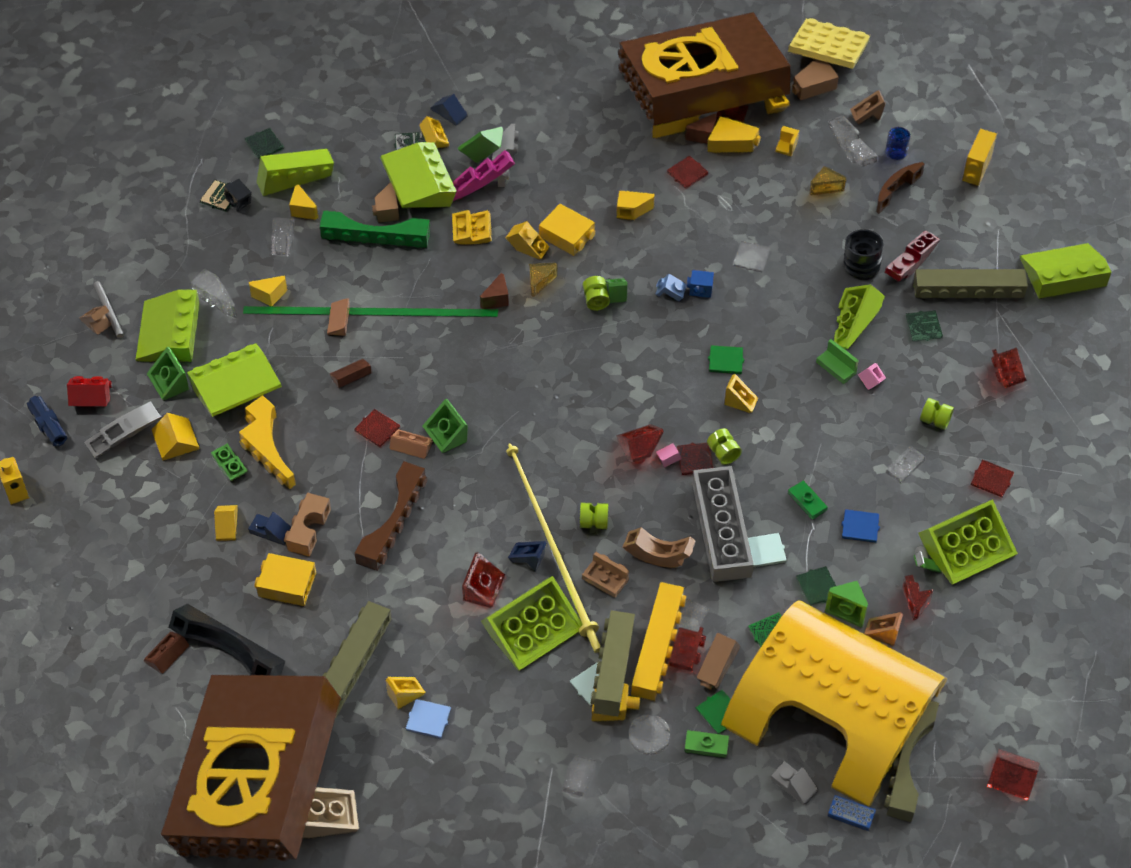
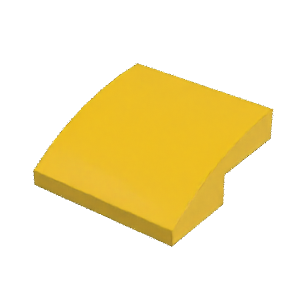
M469 210L452 214L454 243L481 244L492 242L491 217L488 210L471 214Z

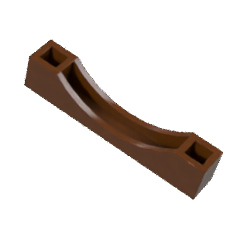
M403 461L396 474L399 495L394 512L379 529L362 538L355 551L356 564L376 571L379 570L381 564H385L387 552L394 547L397 533H401L405 518L410 516L413 503L418 501L420 489L424 488L427 483L425 468Z

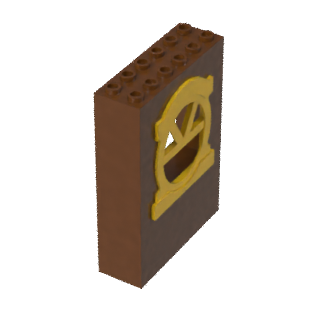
M754 12L620 42V49H618L620 64H618L621 74L623 73L625 82L629 84L631 92L635 94L636 101L640 102L642 111L646 112V117L652 122L653 126L790 94L791 65ZM711 52L715 61L709 66L699 69L692 56ZM674 60H680L669 69L661 64ZM684 64H687L691 70L687 72L676 71Z
M211 675L161 836L179 856L189 857L190 855H196L202 858L217 856L222 859L237 857L242 860L257 858L263 861L268 859H277L279 861L297 859L341 699L325 676ZM226 748L265 749L269 757V770L211 769L214 760ZM225 779L212 795H209L207 780ZM238 780L243 803L234 806L217 804ZM247 780H265L259 791L252 797Z

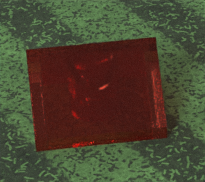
M478 552L473 557L462 585L463 601L492 608L505 574Z
M999 749L987 786L1029 800L1040 763Z

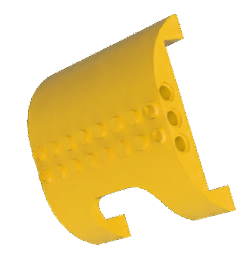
M799 600L784 613L753 658L730 700L721 725L739 737L758 746L768 731L769 719L775 711L783 706L792 705L837 728L843 733L847 741L846 754L831 788L864 806L870 807L879 793L883 778L932 698L939 695L947 682V678Z

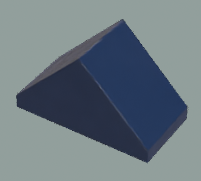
M454 94L441 98L431 106L432 111L455 126L467 117L466 111Z

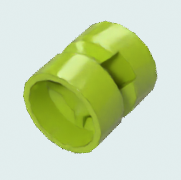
M591 276L583 281L582 285L587 307L596 311L606 308L610 304V298L605 279L601 276Z
M928 398L922 410L920 421L927 424L933 422L935 427L946 430L954 407L945 403L940 405L939 401Z
M725 428L715 431L707 439V444L722 465L734 462L742 453L737 442L733 440L734 438Z
M581 503L580 528L591 529L592 526H595L596 529H607L608 504L597 503L596 506H593L592 503Z

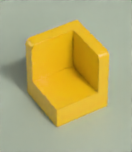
M782 126L780 140L775 152L792 156L798 143L799 130Z

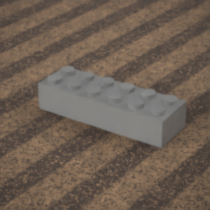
M732 466L693 470L692 485L712 582L752 578L754 564Z

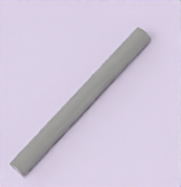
M97 281L94 283L96 292L102 305L106 306L109 310L107 316L117 338H122L124 336L123 331L101 283Z

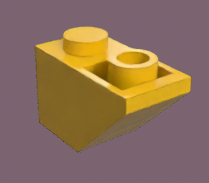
M619 190L617 218L635 220L654 208L655 194Z
M527 221L513 226L506 236L508 242L517 251L539 260L542 259L550 247Z

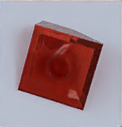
M649 424L616 435V438L627 460L638 464L646 461L645 458L651 457L664 432L662 428Z

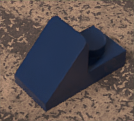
M272 512L269 518L257 514L248 530L250 534L285 546V534L287 531H290L291 526L275 512Z
M545 541L517 542L508 559L512 563L527 562L536 572L544 558L547 543Z

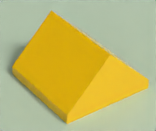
M166 413L151 429L162 461L199 450L189 418Z

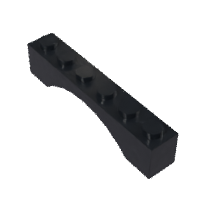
M189 604L173 610L169 629L183 637L203 641L228 652L243 664L249 675L281 676L285 665V660Z

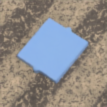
M415 699L412 711L409 712L406 731L441 739L444 728L448 725L447 719L451 707Z

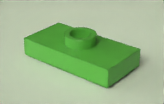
M687 730L684 752L726 758L729 736Z

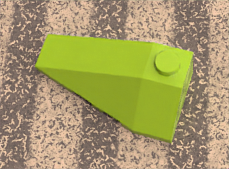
M871 284L845 288L838 308L841 312L840 316L837 317L839 327L835 331L834 341L843 349H848L877 315L882 307L885 296Z

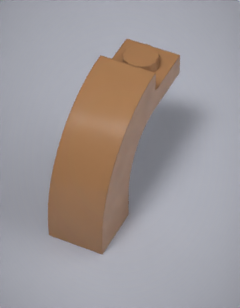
M641 527L628 532L622 548L644 562L661 567L682 566L685 558L691 556L695 540L687 537L673 542L663 541L653 537Z

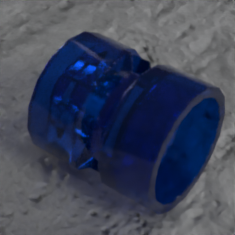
M894 127L889 130L885 153L890 159L901 160L907 156L911 135L907 129Z

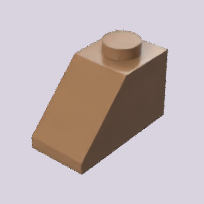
M391 182L375 197V205H372L373 216H377L378 223L399 220L396 193Z

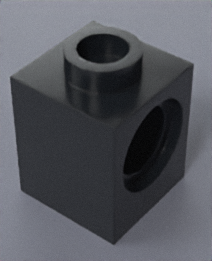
M240 179L231 181L224 187V198L236 211L251 203L252 192Z

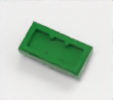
M804 480L788 489V494L812 520L827 511L828 506Z

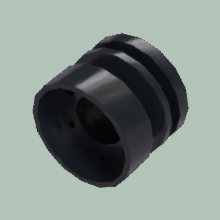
M859 229L847 236L843 265L849 274L859 278H868L879 272L884 246L881 236L868 229Z

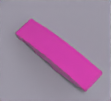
M504 150L493 161L487 158L476 169L470 166L452 182L457 191L453 201L482 188L512 167L515 163L509 152Z

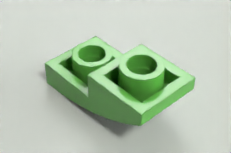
M228 443L211 452L212 458L230 481L247 473V469L238 455L234 454Z

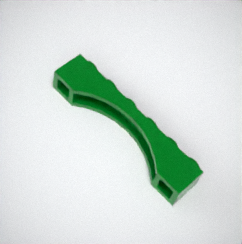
M323 211L320 222L321 239L427 248L430 236V220L411 218L395 225L371 226L356 222L341 212Z

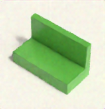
M832 339L828 341L827 350L817 357L816 360L817 364L842 384H845L856 375L859 360Z

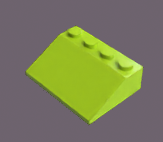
M418 142L381 155L380 159L402 208L451 207L457 191L434 142Z
M1089 243L1020 255L1021 262L1038 299L1104 287L1108 285L1111 276V270L1105 258Z
M176 290L144 301L136 361L156 362L163 351L170 347L178 362H192L200 305L197 290Z
M256 343L247 345L241 350L231 352L227 356L214 359L208 364L195 367L187 372L193 391L212 417L282 387L266 356Z
M993 500L977 505L918 533L927 553L951 584H955L1018 554Z
M553 576L545 579L481 620L492 640L518 671L579 632V628L583 625Z

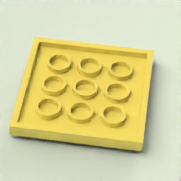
M806 19L790 43L788 52L853 69L868 44L870 35L861 31H851L846 27H836L831 23H821L815 19Z

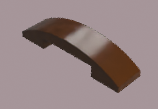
M918 162L906 166L894 173L885 182L878 197L876 209L878 214L890 204L892 193L905 182L912 185L923 175L925 163Z

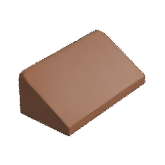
M348 298L331 303L327 335L346 336L350 309Z
M398 429L391 436L389 448L424 459L430 450L433 440Z

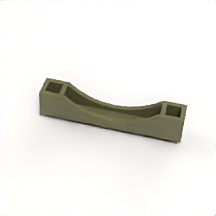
M931 701L900 750V758L896 757L893 770H897L896 776H891L889 788L892 789V794H887L884 807L888 808L886 816L909 822L913 820L919 793L910 775V754L915 745L933 730L939 702Z

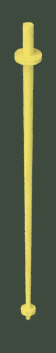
M508 444L509 448L506 452L508 456H513L583 624L579 628V633L583 637L588 636L594 652L599 653L601 646L595 634L599 630L598 623L590 622L516 456L518 449L516 446Z

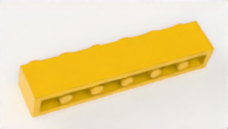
M660 582L631 686L632 696L655 701L657 693L661 694L663 682L661 678L666 676L668 664H665L666 659L671 658L673 650L670 644L671 641L675 642L678 630L675 629L676 624L680 625L682 613L679 611L681 607H685L687 596L683 595L684 587Z

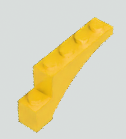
M262 395L245 407V418L249 425L239 431V443L244 450L248 449L257 462L263 463L265 469L269 473H273L281 485L285 484L291 489L296 485L294 474L279 456L273 441V422L277 418L275 406Z

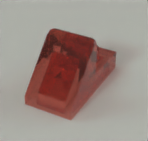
M908 575L904 577L902 587L914 621L920 617L931 601L934 590L920 591L919 584L914 581L913 575Z

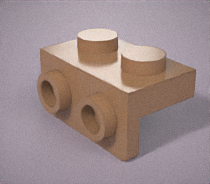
M595 552L593 554V561L582 574V579L616 598L628 582L629 571L622 564L611 561L606 555Z

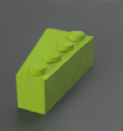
M328 149L261 156L256 182L262 195L266 196L295 187L296 185L332 176L334 161Z

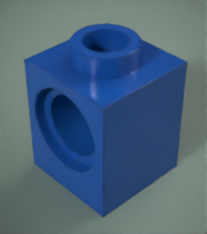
M692 270L691 277L687 278V288H690L689 296L711 298L714 272Z

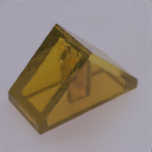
M824 166L811 180L809 193L810 195L845 191L846 177Z
M529 264L531 296L535 297L558 276V264Z

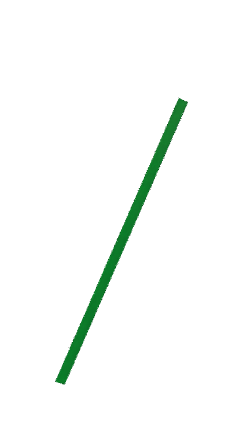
M244 306L243 314L330 315L331 307ZM350 308L349 315L498 317V309Z

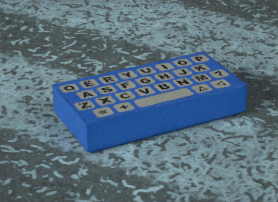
M835 795L828 812V817L869 831L876 810Z

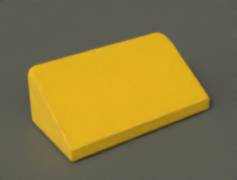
M426 116L420 123V128L426 142H434L436 148L448 147L449 142L440 121Z

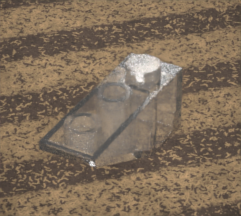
M203 269L190 282L191 289L197 290L198 298L207 302L211 307H216L224 314L236 318L235 304L219 277Z

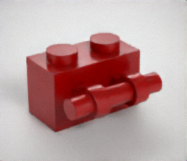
M75 376L71 378L67 383L68 406H107L110 401L109 388H112V381L103 379L101 376H94L92 378Z

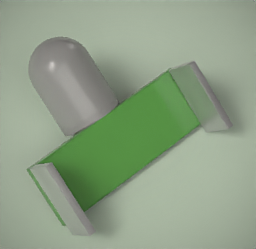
M918 546L915 549L914 555L916 566L942 573L934 560L929 559L926 548Z

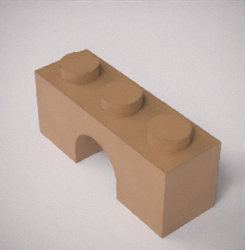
M307 493L305 499L301 500L299 512L292 519V527L285 534L284 542H286L288 551L310 557L317 538L315 530L309 529L307 526L313 523L325 524L331 511L329 498Z

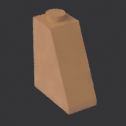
M815 59L794 77L792 91L800 100L837 89L838 76L829 62Z
M717 632L697 675V679L701 681L700 685L708 689L720 686L741 647L737 641Z

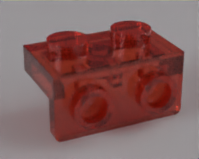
M1017 347L1002 353H998L996 349L992 350L994 357H991L994 367L998 369L995 374L999 383L1002 382L1004 387L1008 388L1027 381Z
M679 627L669 666L693 672L695 664L699 665L701 653H699L700 647L704 648L706 636L703 635V627H700L698 632Z

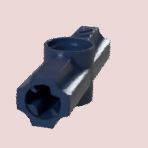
M41 396L31 397L26 404L34 416L39 430L45 433L53 446L59 447L63 445L68 438L60 426L56 414L52 409L48 408Z

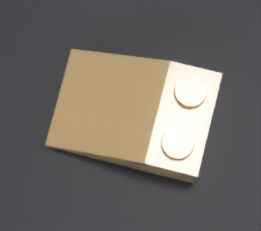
M316 787L302 838L358 831L354 790Z

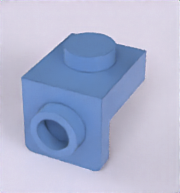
M668 274L657 282L656 295L660 296L666 293L680 301L684 296L687 284Z

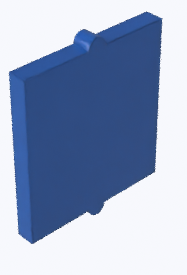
M845 509L844 521L841 523L843 526L842 538L876 543L877 534L880 530V526H878L879 514Z

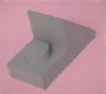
M784 761L771 775L773 782L803 805L817 791V787L803 767L796 771Z

